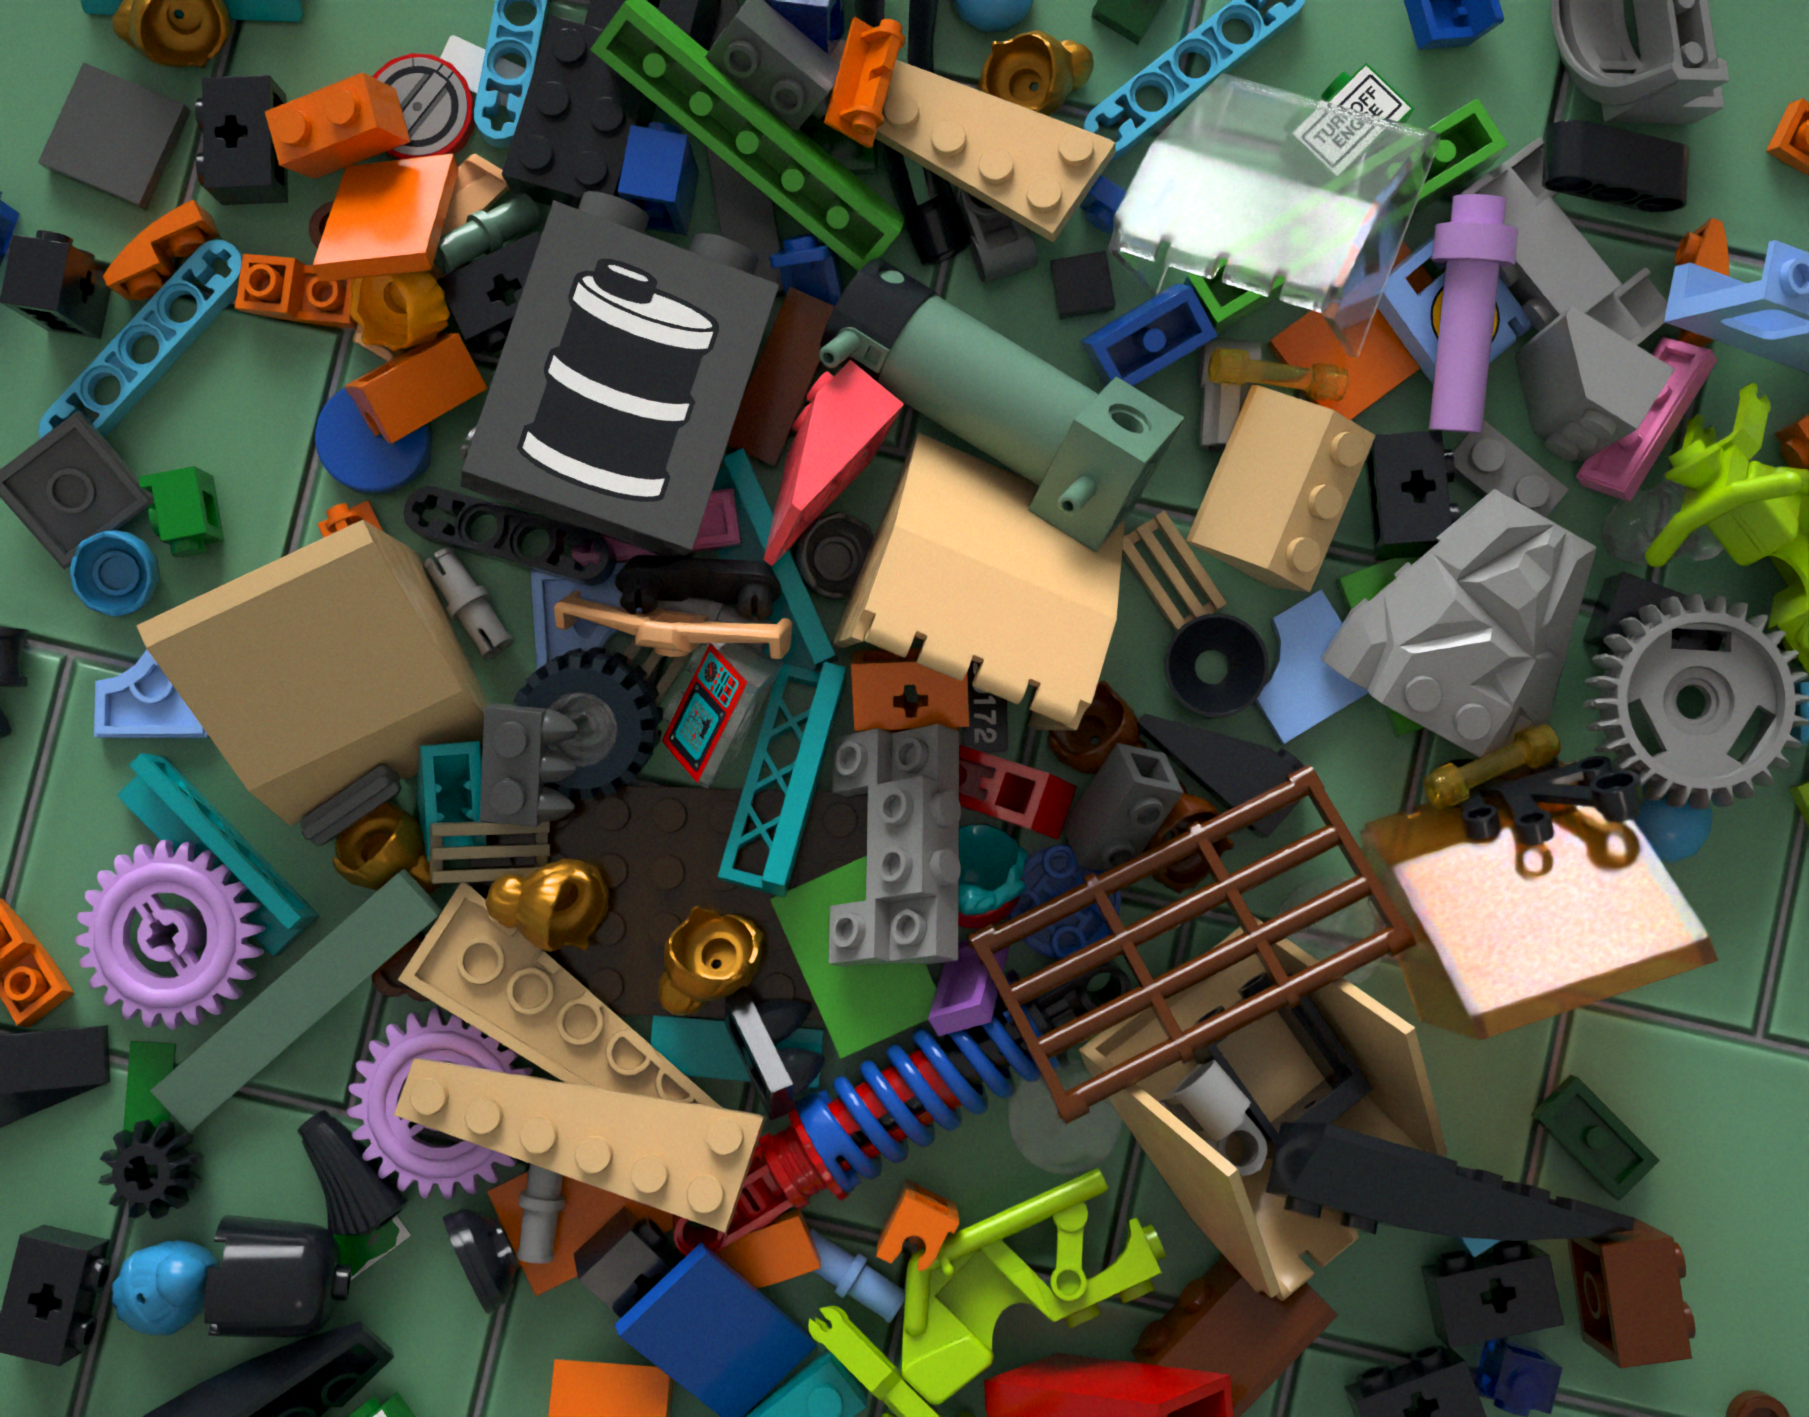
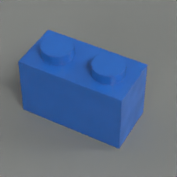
M650 122L647 128L631 125L618 187L620 198L638 206L648 214L650 219L646 229L687 236L699 176V169L688 135L681 134L682 131L679 128L662 122Z
M1176 283L1081 339L1080 343L1105 387L1115 377L1134 386L1216 338L1218 335L1192 286Z

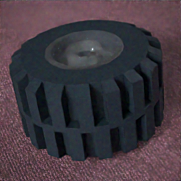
M593 647L589 651H582L581 648L555 657L526 679V685L518 690L513 700L518 706L556 710L566 715L579 727V731L566 741L546 745L545 747L566 755L576 766V771L569 777L553 783L559 786L558 791L568 798L574 792H580L581 800L594 799L600 792H604L605 796L618 791L623 784H628L647 764L654 754L653 750L659 744L662 731L659 730V724L664 719L663 707L656 706L655 699L659 696L655 684L648 687L643 679L647 673L640 665L633 669L626 664L629 657L619 652L613 656L605 654L606 648Z

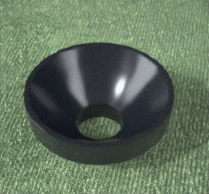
M1222 613L1202 615L1182 625L1172 636L1164 657V675L1168 688L1175 699L1186 709L1207 717H1226L1239 713L1249 707L1260 696L1269 672L1268 654L1259 634L1247 622L1235 616ZM1204 651H1216L1226 659L1227 674L1217 684L1205 683L1196 674V660Z
M464 1208L443 1216V1221L455 1252L483 1309L487 1314L497 1310V1307L507 1302L513 1288L516 1270L521 1268L498 1218L491 1220L483 1217L479 1212Z

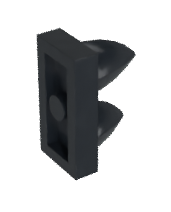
M743 989L725 997V1026L770 1120H774L792 1111L793 1096L807 1088L816 1079L822 1069L825 1057L822 1054L804 1048L788 1047L777 1050L775 1048L776 1044L787 1039L802 1025L812 1009L811 1004L791 999H767L753 1003L747 989Z

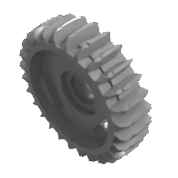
M1699 593L1686 595L1683 598L1682 604L1679 598L1675 596L1662 599L1660 601V610L1656 605L1652 604L1643 606L1638 610L1641 622L1635 617L1624 618L1619 622L1626 638L1619 634H1611L1603 639L1605 644L1614 652L1613 655L1600 654L1595 655L1591 659L1593 663L1605 670L1603 676L1586 678L1584 681L1586 685L1600 689L1599 698L1584 701L1583 703L1584 708L1599 710L1601 719L1588 724L1586 729L1588 731H1604L1607 737L1594 750L1597 753L1615 751L1618 756L1611 762L1612 771H1625L1630 768L1632 772L1637 773L1640 776L1641 786L1647 782L1644 796L1646 799L1659 801L1667 793V805L1669 807L1682 808L1686 805L1687 800H1689L1690 808L1693 809L1709 808L1710 800L1717 807L1730 806L1733 804V794L1739 799H1749L1755 796L1752 782L1759 786H1770L1775 783L1767 766L1773 769H1786L1791 766V763L1781 754L1782 748L1796 749L1803 746L1802 742L1789 735L1792 727L1807 726L1809 724L1808 719L1795 715V706L1809 702V695L1795 693L1794 684L1806 679L1808 674L1806 672H1790L1787 665L1799 656L1800 652L1797 650L1780 652L1776 647L1785 637L1786 632L1782 630L1767 634L1762 632L1769 618L1768 615H1756L1745 621L1748 603H1735L1726 610V598L1720 595L1709 597L1705 605L1702 594ZM1672 629L1709 630L1726 638V651L1671 649ZM1688 685L1698 688L1705 698V708L1701 715L1695 719L1684 717L1679 712L1676 704L1678 693ZM1635 700L1662 752L1651 756L1642 746L1632 727L1628 704ZM1758 708L1762 710V717L1756 736L1746 752L1738 760H1735L1727 755L1755 709Z

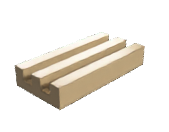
M1165 510L1147 523L1145 522L1130 534L1124 536L1122 554L1175 633L1190 620L1202 615L1213 614L1227 604ZM1160 530L1208 601L1207 604L1204 606L1200 604L1154 536V531ZM1139 541H1143L1191 612L1186 618L1183 619L1134 546Z

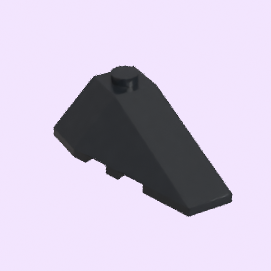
M108 1025L0 1033V1128L110 1082Z

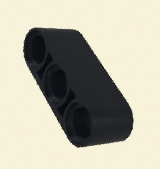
M1564 120L1554 122L1545 128L1542 186L1550 191L1640 211L1669 212L1679 210L1687 204L1690 148L1679 142L1590 121Z

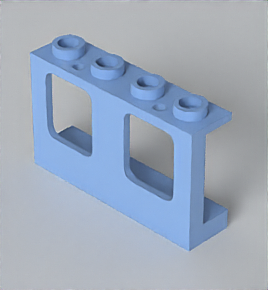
M1777 240L1770 241L1762 280L1751 283L1742 282L1691 262L1675 266L1664 322L1809 374V252Z

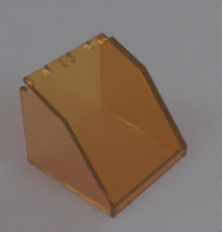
M1558 759L1560 767L1571 765L1577 762L1576 760H1573L1567 763H1563ZM1573 782V783H1569V784H1565V785L1578 786V783H1577V782ZM1482 797L1485 805H1493L1498 809L1502 827L1497 835L1479 840L1468 838L1465 834L1461 817L1463 812L1460 807H1451L1447 805V802L1438 800L1413 807V814L1411 815L1400 811L1365 823V830L1360 831L1363 844L1360 850L1416 940L1415 946L1397 954V958L1418 1019L1421 1022L1480 1041L1718 961L1710 936L1634 819L1618 823L1608 822L1602 818V813L1597 812L1594 807L1535 802L1540 810L1550 812L1555 835L1551 840L1542 844L1524 845L1518 842L1514 826V816L1504 801L1500 798Z

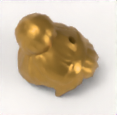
M123 0L112 17V30L117 37L125 41L130 47L139 49L143 57L148 58L151 63H155L158 66L176 68L198 66L205 68L208 61L220 53L221 48L226 44L227 38L233 31L229 11L224 0ZM181 10L184 13V17H177L174 12Z
M1035 30L1017 34L1013 39L1003 42H992V53L989 54L984 64L977 89L1050 116L1063 105L1070 92L1078 91L1087 83L1094 67L1093 54L1084 44H1078L1074 40L1067 39L1058 41L1055 37L1044 31ZM1033 84L1039 85L1036 91L1030 90Z
M387 801L337 835L335 841L336 857L333 856L332 858L335 871L352 885L379 890L402 869H405L429 896L441 887L442 883L432 884L430 882V862L427 861L423 834L417 820L391 801Z
M571 858L560 859L535 870L526 878L516 874H507L499 877L491 885L485 905L488 914L496 919L499 924L507 928L517 927L522 935L536 948L551 952L560 949L564 945H569L586 951L589 948L586 938L591 935L604 919L609 908V889L596 867L581 860H573Z
M694 906L688 918L672 932L665 943L663 953L666 971L660 977L658 999L663 1009L674 1015L695 1014L706 1005L707 1001L730 996L742 986L747 987L761 964L764 933L756 928L752 920L734 914H726L721 917L717 911ZM716 961L721 962V966L718 969L712 967Z

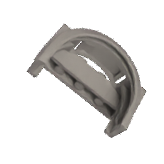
M1551 0V18L1554 34L1565 69L1575 85L1586 96L1602 104L1604 123L1694 124L1725 108L1721 85L1729 81L1727 61L1717 58L1708 0H1632L1638 32L1640 59L1637 57L1627 33L1623 0Z

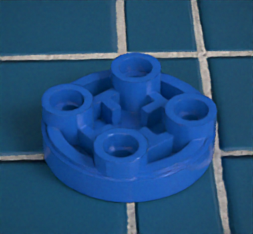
M345 388L330 398L320 413L315 431L316 449L320 461L334 479L355 492L370 495L394 492L409 484L429 467L432 444L430 423L425 424L393 444L387 443L382 434L375 436Z
M1055 845L1040 849L1025 860L1023 882H1025L1027 888L1025 892L1021 893L1016 907L1008 915V918L1010 920L1082 884V878L1091 873L1098 876L1106 871L1091 870L1087 867L1079 866L1070 845ZM1120 891L1108 896L1118 916L1122 898ZM1092 904L1021 941L1041 955L1063 959L1111 933L1095 904Z

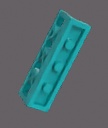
M824 661L820 673L780 662L718 873V880L786 897L846 685V667ZM788 681L816 688L811 708L794 718L783 701ZM780 711L786 722L775 728ZM806 723L804 733H802L799 726ZM792 730L800 744L796 761L778 771L768 754L770 742ZM765 763L771 775L759 781ZM791 775L789 786L787 787L783 779ZM777 784L785 797L781 814L762 825L752 807L754 797L761 791ZM748 818H750L756 829L744 835ZM776 829L772 842L768 833ZM761 837L769 850L763 876L734 869L739 849Z
M141 753L129 764L137 775L117 796L160 841L171 840L174 843V855L181 844L192 841L196 844L194 859L205 850L210 849L217 856L214 860L213 869L225 864L232 871L228 880L229 884L241 881L248 888L239 898L241 903L260 902L262 904L261 908L248 915L246 920L249 923L266 927L264 932L253 935V937L273 957L280 956L320 917L311 905L166 756Z

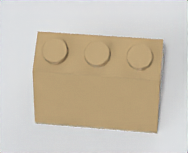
M1251 385L1186 542L1269 587L1310 592L1376 435L1335 410L1259 385Z

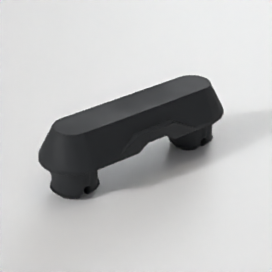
M637 555L625 564L615 579V585L622 593L620 604L632 614L636 613L637 608H642V614L654 611L658 605L656 600L682 602L692 597L708 598L716 603L736 604V611L742 617L751 619V615L755 613L758 615V620H762L773 613L772 602L776 601L782 592L781 585L768 564L749 560Z

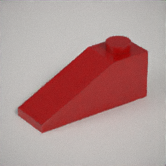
M959 745V802L962 808L1059 840L1077 786L1050 773Z

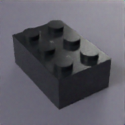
M551 15L502 172V176L514 196L526 193L533 201L552 206L554 200L576 209L579 208L583 193L588 191L606 193L620 198L618 187L630 126L647 128L648 123L652 122L657 105L590 50L604 31L603 29Z

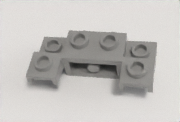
M1540 136L1510 159L1486 173L1460 194L1495 195L1507 199L1504 225L1519 229L1515 265L1499 267V276L1523 303V311L1529 318L1532 326L1537 330H1543L1571 305L1635 345L1641 343L1665 323L1664 319L1668 302L1648 279L1647 276L1651 273L1648 268L1644 267L1622 285L1552 199L1559 192L1547 190L1542 186L1544 150L1541 146L1544 144V141Z
M934 724L896 733L876 728L834 737L832 793L844 797L868 794L867 871L865 901L830 906L829 964L847 967L867 964H934L958 961V879L961 873L959 861V820L961 817L959 802V731L940 724Z

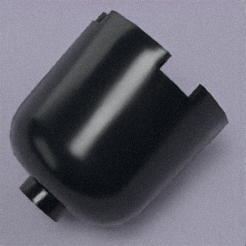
M225 1215L221 1219L214 1242L226 1243L221 1268H208L205 1291L204 1322L205 1324H210L209 1336L274 1338L311 1336L321 1330L329 1321L336 1300L347 1301L352 1267L351 1265L341 1264L340 1247L334 1235L323 1226L312 1223Z

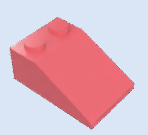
M851 360L835 376L827 371L815 382L806 396V399L811 403L805 407L792 425V429L797 432V435L787 453L763 558L771 566L792 547L811 523L819 518L872 463L904 403Z

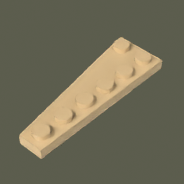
M803 25L800 31L840 64L846 41ZM899 60L895 62L882 110L884 121L882 126L877 128L875 139L1053 243L1116 153L1115 142L1108 138Z
M464 882L460 883L398 978L400 982L565 1083L722 1108L544 950L536 948L529 942L517 927L507 928L488 914L485 905L486 899Z
M424 1058L413 1059L394 1113L395 1116L722 1232L729 1230L766 1120L765 1116L755 1113L695 1103L689 1104L660 1099L659 1097L605 1090L599 1087L575 1085L546 1080L545 1078L509 1074L497 1070Z

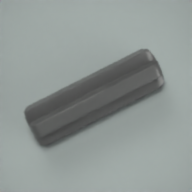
M386 764L378 765L304 816L300 822L303 828L301 833L304 838L311 840L316 846H322L398 795L402 789L399 774Z

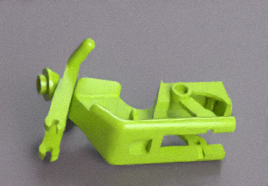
M1753 382L1744 386L1739 391L1740 400L1733 432L1728 437L1716 443L1717 435L1713 425L1703 429L1704 416L1701 414H1697L1687 420L1682 449L1668 457L1673 468L1663 474L1667 480L1686 487L1681 510L1671 518L1645 552V560L1652 567H1662L1689 534L1704 525L1710 529L1732 559L1740 566H1748L1769 556L1788 588L1774 594L1768 628L1771 629L1778 625L1780 630L1786 632L1785 637L1782 639L1785 650H1797L1800 652L1794 661L1801 663L1809 675V470L1782 466L1776 468L1761 464L1755 460L1749 462L1761 449L1768 412L1771 410V404L1766 394L1757 398L1758 384Z
M1098 1167L947 1236L934 1262L923 1271L917 1269L919 1256L924 1253L926 1246L911 1256L906 1271L902 1372L849 1319L846 1311L839 1306L832 1305L819 1308L825 1319L831 1321L832 1328L830 1329L827 1323L816 1317L815 1321L810 1318L808 1324L809 1333L814 1340L822 1343L875 1397L883 1401L895 1413L886 1411L882 1413V1417H944L934 1405H939L948 1400L992 1365L994 1361L992 1351L993 1330L998 1317L1004 1309L1017 1303L1030 1304L1040 1310L1052 1322L1065 1318L1069 1329L1101 1315L1097 1303L1119 1294L1122 1303L1125 1304L1155 1290L1151 1278L1162 1274L1157 1261L1165 1258L1166 1254L1152 1224L1142 1228L1136 1217L1126 1222L1128 1238L1123 1252L1111 1266L1086 1279L1085 1273L1082 1270L1083 1231L1084 1225L1088 1220V1209L1084 1202L1109 1190ZM1050 1217L1053 1218V1222L1058 1228L1056 1268L1050 1277L1051 1289L1002 1241V1239ZM961 1412L956 1417L975 1416L970 1412Z

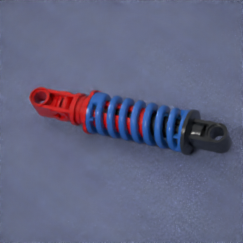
M1113 959L1020 1007L1038 1038L1131 991V983L1128 976ZM1014 969L1007 972L1005 977L1009 985L1023 979ZM1100 973H1110V979L1104 988L1098 991H1087L1088 984L1094 976ZM999 994L995 1007L998 1006L999 1012L993 1013L990 1023L975 1026L969 1030L964 1029L943 1035L946 1043L942 1046H939L926 1029L919 1028L912 1035V1041L916 1048L915 1052L907 1055L901 1046L892 1044L886 1050V1058L890 1067L880 1071L873 1061L866 1060L862 1062L859 1066V1072L864 1082L855 1088L845 1076H839L834 1079L832 1087L838 1097L832 1101L827 1090L824 1089L819 1093H810L799 1101H793L792 1111L788 1113L790 1125L785 1130L782 1129L777 1132L776 1135L768 1132L759 1138L760 1145L756 1147L728 1231L722 1232L708 1226L692 1228L685 1224L688 1219L672 1214L674 1241L680 1252L687 1256L702 1242L716 1254L749 1232L765 1227L789 1208L795 1206L798 1210L810 1204V1196H814L820 1190L823 1191L826 1188L840 1201L844 1200L854 1191L855 1186L862 1183L857 1173L866 1179H874L881 1174L882 1160L880 1154L893 1163H901L907 1159L909 1153L907 1138H910L920 1147H927L933 1144L935 1140L933 1123L935 1121L945 1130L954 1131L962 1124L960 1106L963 1105L974 1115L986 1112L988 1109V1097L983 1082L1001 1099L1013 1096L1015 1083L1009 1069L1010 1066L1025 1081H1038L1041 1075ZM1066 1051L1048 1059L1053 1069L1059 1067L1064 1069L1070 1065Z

